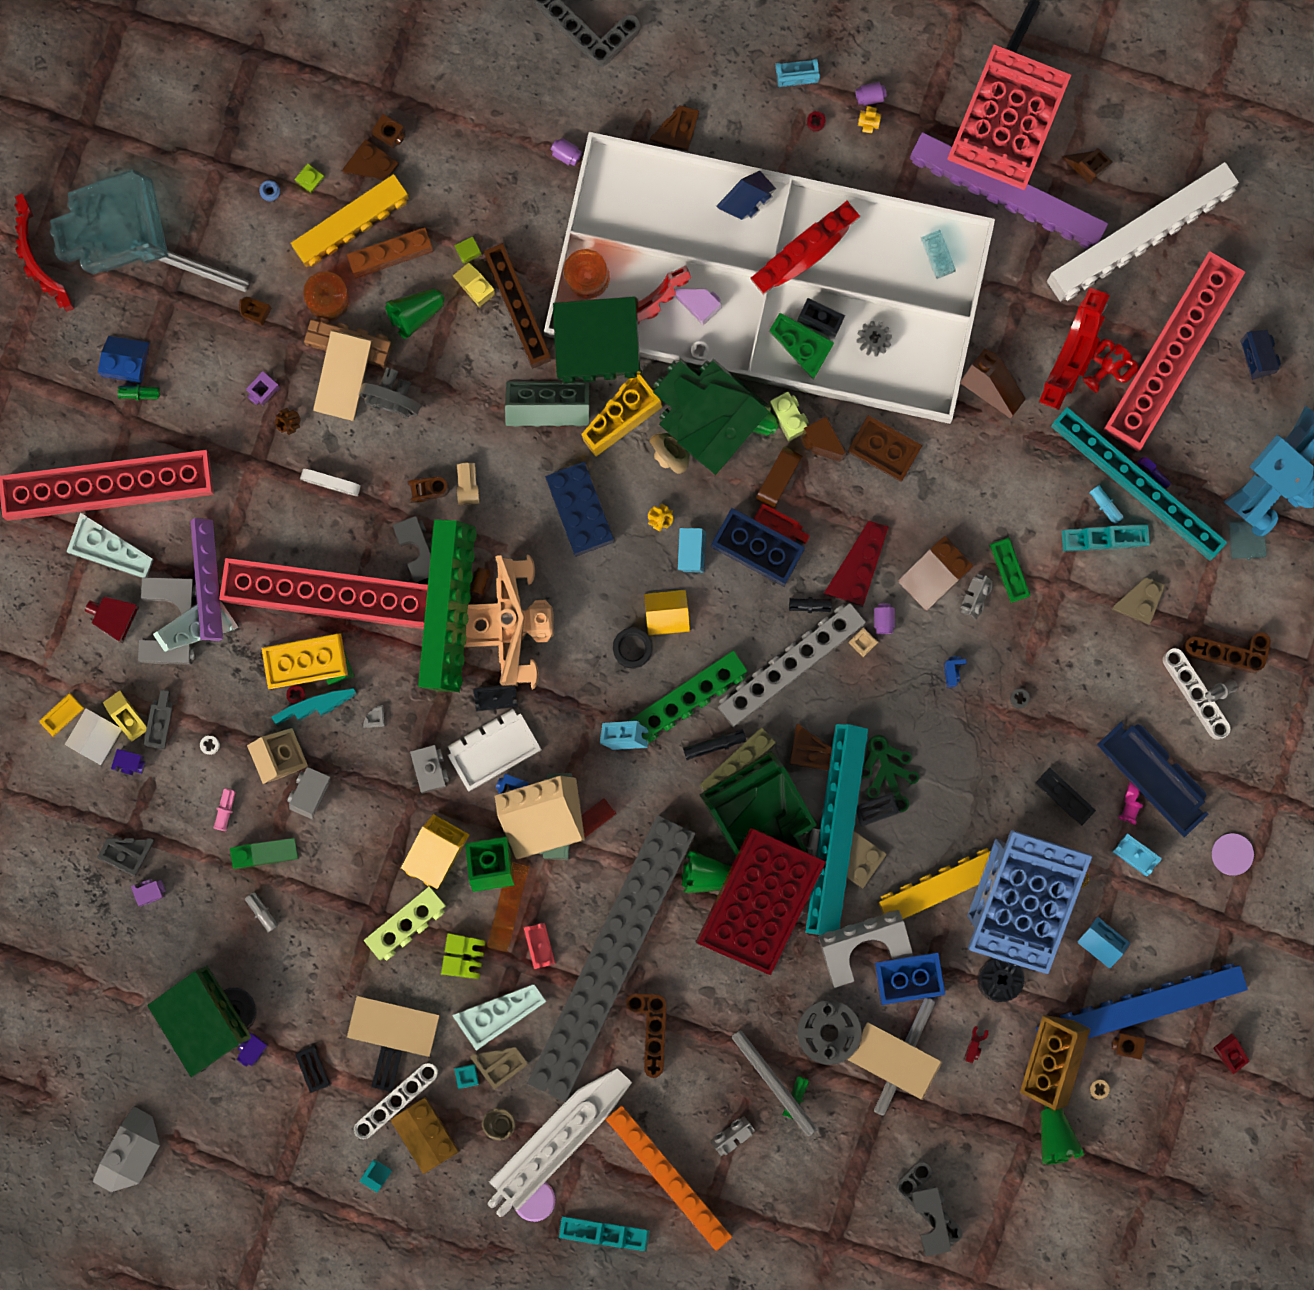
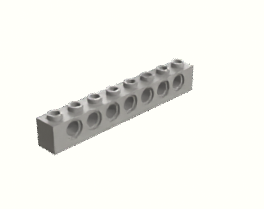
M851 603L847 606L844 604L839 606L834 611L836 614L832 618L825 617L818 623V629L814 632L811 629L801 636L803 640L799 644L792 643L785 649L787 652L781 658L778 655L768 662L770 666L767 669H759L752 675L753 680L748 684L744 681L735 688L737 692L734 695L730 696L727 694L719 701L721 705L718 706V709L733 728L865 625L866 622ZM842 620L845 623V629L837 630L834 627V622ZM820 633H826L829 636V641L827 643H820L817 636ZM803 646H810L813 654L811 656H804L801 653V648ZM787 659L795 660L796 667L794 669L786 668L785 661ZM770 672H777L780 675V680L771 682L768 678ZM754 685H761L764 692L761 695H755L752 692ZM743 697L747 701V706L738 708L735 700Z

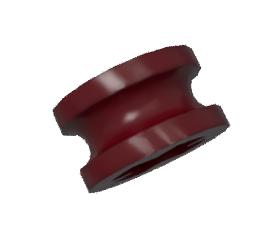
M819 111L811 112L807 118L808 128L814 132L822 130L825 126V116ZM813 117H816V119L819 117L821 119L819 126H816V124H811L813 121Z
M295 685L287 690L286 697L294 705L304 701L306 693L303 688ZM293 690L296 692L301 691L302 694H299L301 696L300 700L291 699L290 696H293L291 694Z

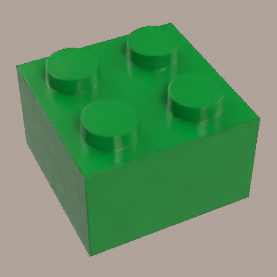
M507 837L465 843L468 880L473 892L515 886L511 847Z

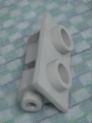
M977 574L976 577H973L968 591L974 593V595L966 594L960 606L961 613L965 615L970 614L976 620L978 615L983 612L986 596L992 591L993 581L986 575L984 577Z
M743 1116L741 1119L733 1121L731 1126L725 1131L717 1133L710 1142L720 1156L727 1155L737 1147L733 1140L737 1138L740 1143H743L753 1135L752 1133L755 1130Z

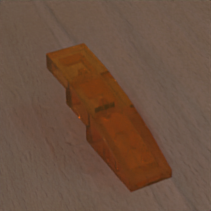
M512 863L515 886L502 887L487 945L488 948L504 952L509 950L529 871L528 866Z

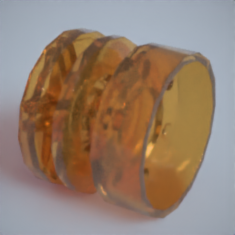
M581 249L572 253L567 258L563 268L564 278L573 293L585 299L596 298L604 293L610 282V271L600 254L590 249ZM585 273H588L589 275L591 274V277H592V278H591V279L585 278L584 274H585Z
M323 271L312 275L305 283L303 290L304 301L313 316L332 321L344 315L348 309L350 298L347 287L341 277L335 273ZM323 291H325L326 293L329 292V295H330V296H329V297L323 296V295H322V292H323Z

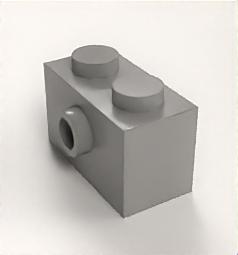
M433 745L411 751L421 793L445 788V782H448L449 779L446 769L442 770L440 762L444 761L441 749L437 750L436 746Z
M307 767L305 772H300L296 781L299 785L296 791H291L287 802H290V810L313 819L330 784V777Z

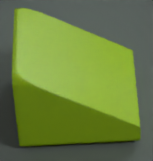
M473 236L454 245L463 264L482 255Z

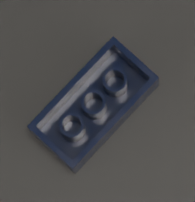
M585 462L545 476L575 557L614 543Z
M733 508L730 509L711 544V548L783 587H785L805 550V547Z

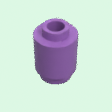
M880 82L860 85V88L855 89L858 105L863 104L866 106L881 103L884 101L883 98L887 97L885 85H881Z
M561 138L560 141L556 139L551 147L553 151L552 156L567 165L575 166L583 153L579 150L578 146L564 138Z
M878 604V608H874V629L877 630V634H893V629H895V608L891 607V604Z

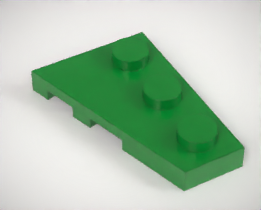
M779 313L769 331L814 380L834 342L782 313Z

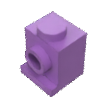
M262 371L246 389L249 393L247 398L255 405L260 403L263 406L280 387ZM261 388L266 389L264 395L259 394Z
M152 879L140 883L141 887L139 888L137 885L131 886L136 902L140 907L165 898L163 892H166L162 880L154 882Z

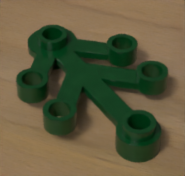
M875 735L868 742V749L871 753L865 766L862 768V770L868 769L870 774L868 776L862 774L861 777L864 779L871 777L872 767L877 757L881 766L872 786L867 789V795L872 799L877 798L880 794V786L886 777L891 793H894L896 796L895 800L904 803V807L900 809L901 813L909 808V801L901 795L894 774L906 779L909 784H916L919 780V775L917 772H910L890 763L886 754L898 758L900 763L904 765L911 762L912 756L909 752H902L889 746L886 737ZM881 742L882 748L876 749L874 744ZM904 754L908 755V756H909V761H908V762L902 761V759H901L902 755H904ZM909 775H916V781H910ZM875 788L877 795L871 796L869 790Z

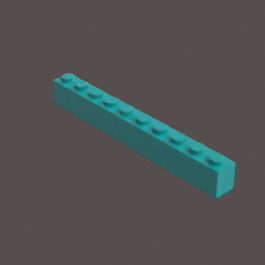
M1068 407L1053 422L1051 427L1209 561L1226 545L1227 541Z
M849 724L835 725L816 856L826 861L811 892L805 933L823 935L826 932L840 929L867 742V728Z

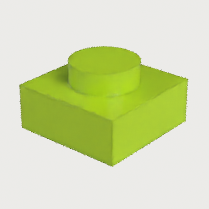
M307 163L295 178V181L312 194L324 179V176Z

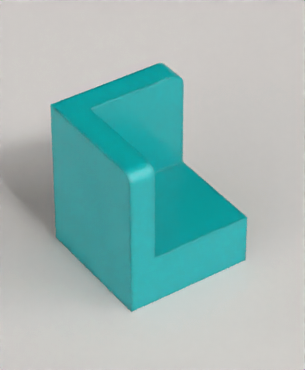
M373 1159L359 1182L378 1193L392 1170L376 1159Z

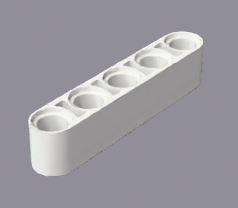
M1175 648L1169 650L1163 656L1164 666L1209 735L1216 740L1225 738L1230 733L1228 721L1215 701L1209 702L1208 698L1205 697V693L1208 691L1183 652ZM1169 654L1178 656L1177 664H1172L1169 661ZM1182 671H1186L1190 675L1188 682L1181 680L1180 673ZM1193 689H1198L1201 692L1199 700L1192 697L1191 692ZM1205 706L1212 709V717L1204 715L1203 709ZM1216 724L1224 727L1223 735H1218L1215 732Z
M431 1063L424 1064L355 1124V1135L359 1139H367L375 1134L437 1079L439 1074L438 1068ZM426 1067H431L434 1070V1076L431 1079H426L423 1076V1070ZM410 1081H415L418 1084V1090L415 1093H410L407 1090V1084ZM394 1095H399L402 1099V1104L399 1107H394L391 1104V1098ZM378 1109H382L386 1113V1118L381 1122L375 1118V1112ZM362 1123L370 1127L368 1135L364 1136L359 1133V1126Z

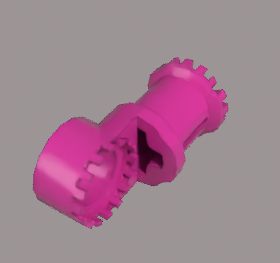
M1129 782L1125 793L1126 798L1124 802L1126 804L1118 819L1136 825L1138 811L1143 805L1136 802L1140 791L1131 782Z

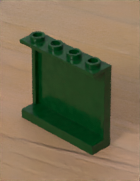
M635 296L553 303L556 373L559 380H563V383H574L575 379L591 382L596 381L597 377H604V380L617 379L616 376L625 375V378L629 379L637 378V374H643L640 369L637 317L639 302Z
M208 965L194 971L147 1005L190 1077L206 1070L205 1068L252 1038Z

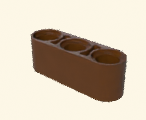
M784 446L756 499L775 508L802 455Z

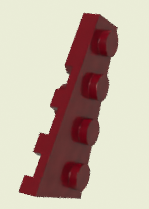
M872 521L867 522L825 590L824 595L864 606L888 526Z

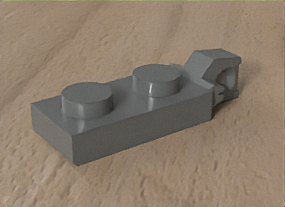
M160 690L159 700H154L153 704H151L144 746L159 749L166 748L173 712V703L169 702V691Z

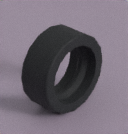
M631 627L622 630L617 634L613 642L614 657L619 664L626 668L634 669L643 666L648 662L652 654L650 637L646 632L638 628ZM637 636L644 642L645 651L642 657L637 660H628L621 654L620 646L626 637Z

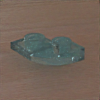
M938 230L921 237V242L936 279L956 272L941 231Z

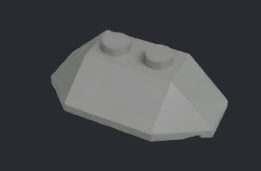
M135 1106L132 1108L100 1162L93 1183L110 1192L140 1184L160 1147L153 1116Z

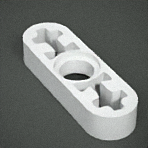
M303 469L300 477L305 482L353 496H358L361 488L359 484L309 469Z

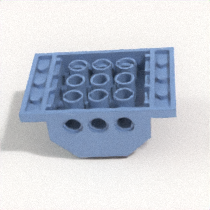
M1014 830L1010 831L1006 843L995 838L967 914L968 919L975 928L968 949L1049 974L1092 858L1091 854Z

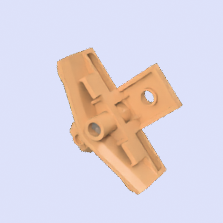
M527 554V560L513 561V559H505L501 555H497L495 558L498 563V578H496L498 603L468 605L467 613L469 620L466 625L465 634L467 641L464 648L499 646V663L501 664V679L499 683L502 686H518V683L531 682L533 690L539 680L538 666L534 659H530V665H519L521 641L526 636V633L537 643L548 642L554 636L553 608L546 600H535L532 605L523 611L516 579L527 578L528 585L532 584L535 577L533 558ZM479 620H484L487 623V627L483 631H477L475 628V624Z

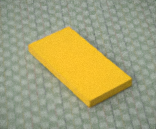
M341 634L262 648L268 689L348 675Z

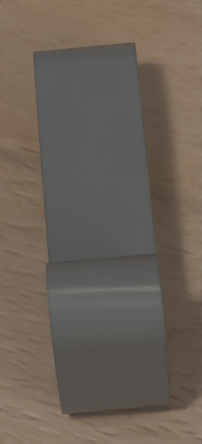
M925 1162L915 1163L898 1180L896 1185L899 1194L913 1208L914 1203L911 1192L922 1190L921 1187L932 1175L931 1167ZM919 1166L927 1168V1174L923 1178H919L916 1175V1169ZM904 1181L912 1183V1190L908 1193H904L901 1190V1184ZM919 1213L934 1227L935 1223L932 1222L930 1213ZM948 1215L950 1222L947 1226L952 1230L957 1229L955 1231L956 1237L953 1238V1242L956 1243L962 1237V1230Z

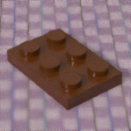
M868 415L847 452L902 483L922 445Z

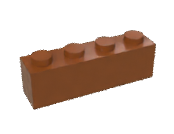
M422 228L346 255L356 279L432 253L433 249L426 229Z

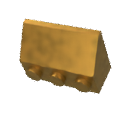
M427 1097L390 1120L423 1174L460 1152Z

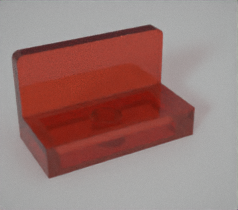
M605 798L581 815L585 839L617 815Z

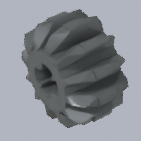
M874 321L870 322V327L867 324H863V330H859L857 333L861 337L856 342L863 343L859 349L862 351L867 348L866 355L868 356L871 351H873L875 357L879 355V351L884 354L886 353L885 347L891 346V343L887 340H890L892 335L885 334L889 330L888 327L881 329L882 322H879L877 327H875ZM872 335H876L875 338L879 337L876 343H873V340L870 341Z

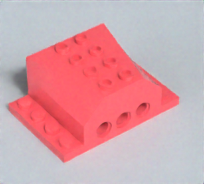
M993 45L947 160L1025 190L1071 75Z

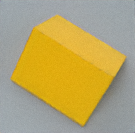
M686 590L644 594L648 636L690 632Z

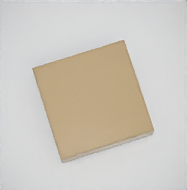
M864 627L849 641V644L862 657L878 643Z

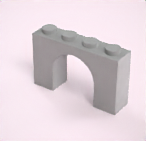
M142 578L141 599L143 601L173 603L179 608L181 615L196 606L194 605V597H197V592L193 579ZM139 640L138 661L140 663L191 665V660L195 659V647H192V643L165 652L158 641Z
M899 910L890 911L875 918H868L863 922L847 925L844 928L829 931L818 936L834 988L854 982L849 957L852 950L864 941L879 940L885 943L891 960L913 957L905 924Z

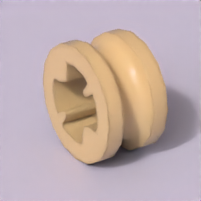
M1096 1080L1090 1086V1093L1095 1099H1103L1109 1094V1085L1103 1080ZM1096 1084H1099V1086L1103 1084L1105 1086L1103 1089L1104 1095L1100 1093L1098 1095L1095 1094Z

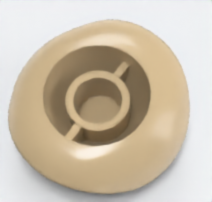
M658 433L650 438V444L656 450L654 458L658 460L660 466L671 468L677 474L686 471L690 461V453L678 444L675 438L668 433Z

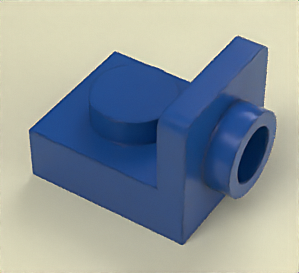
M961 656L949 657V661L944 663L947 688L956 687L957 682H960L959 669H955V666L967 664V659H961Z
M505 774L504 778H499L495 789H498L499 795L504 793L506 785H509V790L512 791L528 786L529 783Z

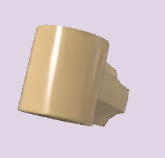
M475 463L457 464L458 505L479 504Z

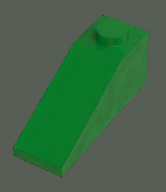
M295 838L230 848L232 866L235 870L298 859Z

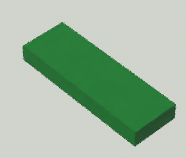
M1010 537L990 544L989 546L1010 604L1030 597L1031 595Z

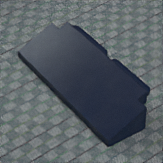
M1120 722L1096 746L1183 838L1186 837L1209 815L1206 811L1202 812L1199 809L1205 803L1206 793L1179 764L1174 763L1170 765L1167 762L1169 759L1167 751L1142 725H1132L1125 731L1122 728L1124 724Z

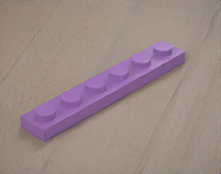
M194 518L191 520L200 640L220 641L223 639L213 520Z

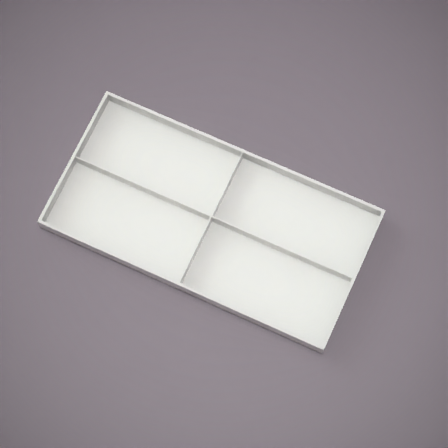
M589 132L544 328V335L555 338L553 303L633 296L639 302L656 290L668 273L686 265L691 279L683 286H675V290L706 289L709 293L713 291L721 299L719 302L721 309L702 325L675 296L666 303L660 302L661 311L658 312V315L652 319L646 318L638 324L640 357L672 363L674 360L678 362L681 358L695 369H700L706 360L711 362L712 359H715L736 378L950 424L955 410L995 219ZM759 170L776 188L771 194L773 198L765 205L762 204L759 207V213L753 218L747 217L740 220L716 207L742 178ZM848 200L858 212L860 218L849 226L848 231L835 247L809 269L791 280L773 287L763 295L750 280V277L767 265L768 261L780 253L786 245L811 225L820 221L828 213L833 212ZM807 298L846 315L835 339L800 323L834 342L814 380L769 332L779 313L798 322V317ZM871 321L875 322V327H877L879 322H882L881 329L888 327L889 330L885 334L892 335V338L887 340L891 343V346L885 347L886 353L884 354L879 351L877 357L874 356L873 351H871L869 356L866 355L868 349L865 348L861 351L859 348L863 343L856 342L861 337L857 334L858 331L863 330V324H867L870 327ZM872 335L870 341L873 340V343H876L879 337L875 338L876 335ZM697 341H703L709 346V355L704 360H696L691 355V346ZM697 345V350L694 351L695 355L703 356L706 348L704 346L701 348V345Z

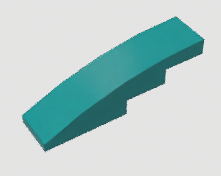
M1148 525L1109 526L1061 531L1063 552L1150 546Z
M347 689L311 697L284 709L271 718L278 726L294 715L299 721L315 711H318L323 717L357 695L354 689Z
M562 1217L559 1238L645 1252L648 1247L650 1230Z

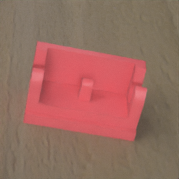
M545 923L524 927L534 969L554 965L555 961Z

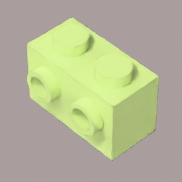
M786 392L770 401L771 410L777 417V421L788 442L802 435L803 429L809 425L805 414H800L798 411L799 403L794 395L790 396L789 392Z

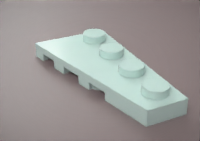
M80 513L67 553L141 578L148 577L153 563L151 557Z
M220 601L223 633L237 629L238 625ZM198 604L153 634L165 652L201 641Z
M533 984L452 1016L475 1050H478L546 1001Z

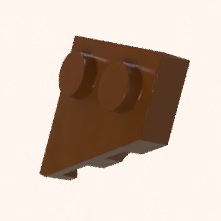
M679 105L673 114L662 123V126L651 135L650 141L688 151L699 110Z
M365 139L344 166L342 172L347 175L354 174L384 181L392 175L399 166V163Z
M796 724L790 765L829 771L832 748L801 725Z

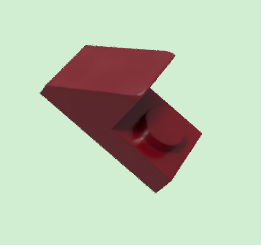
M1232 1033L1213 1048L1233 1075L1250 1062L1237 1038Z

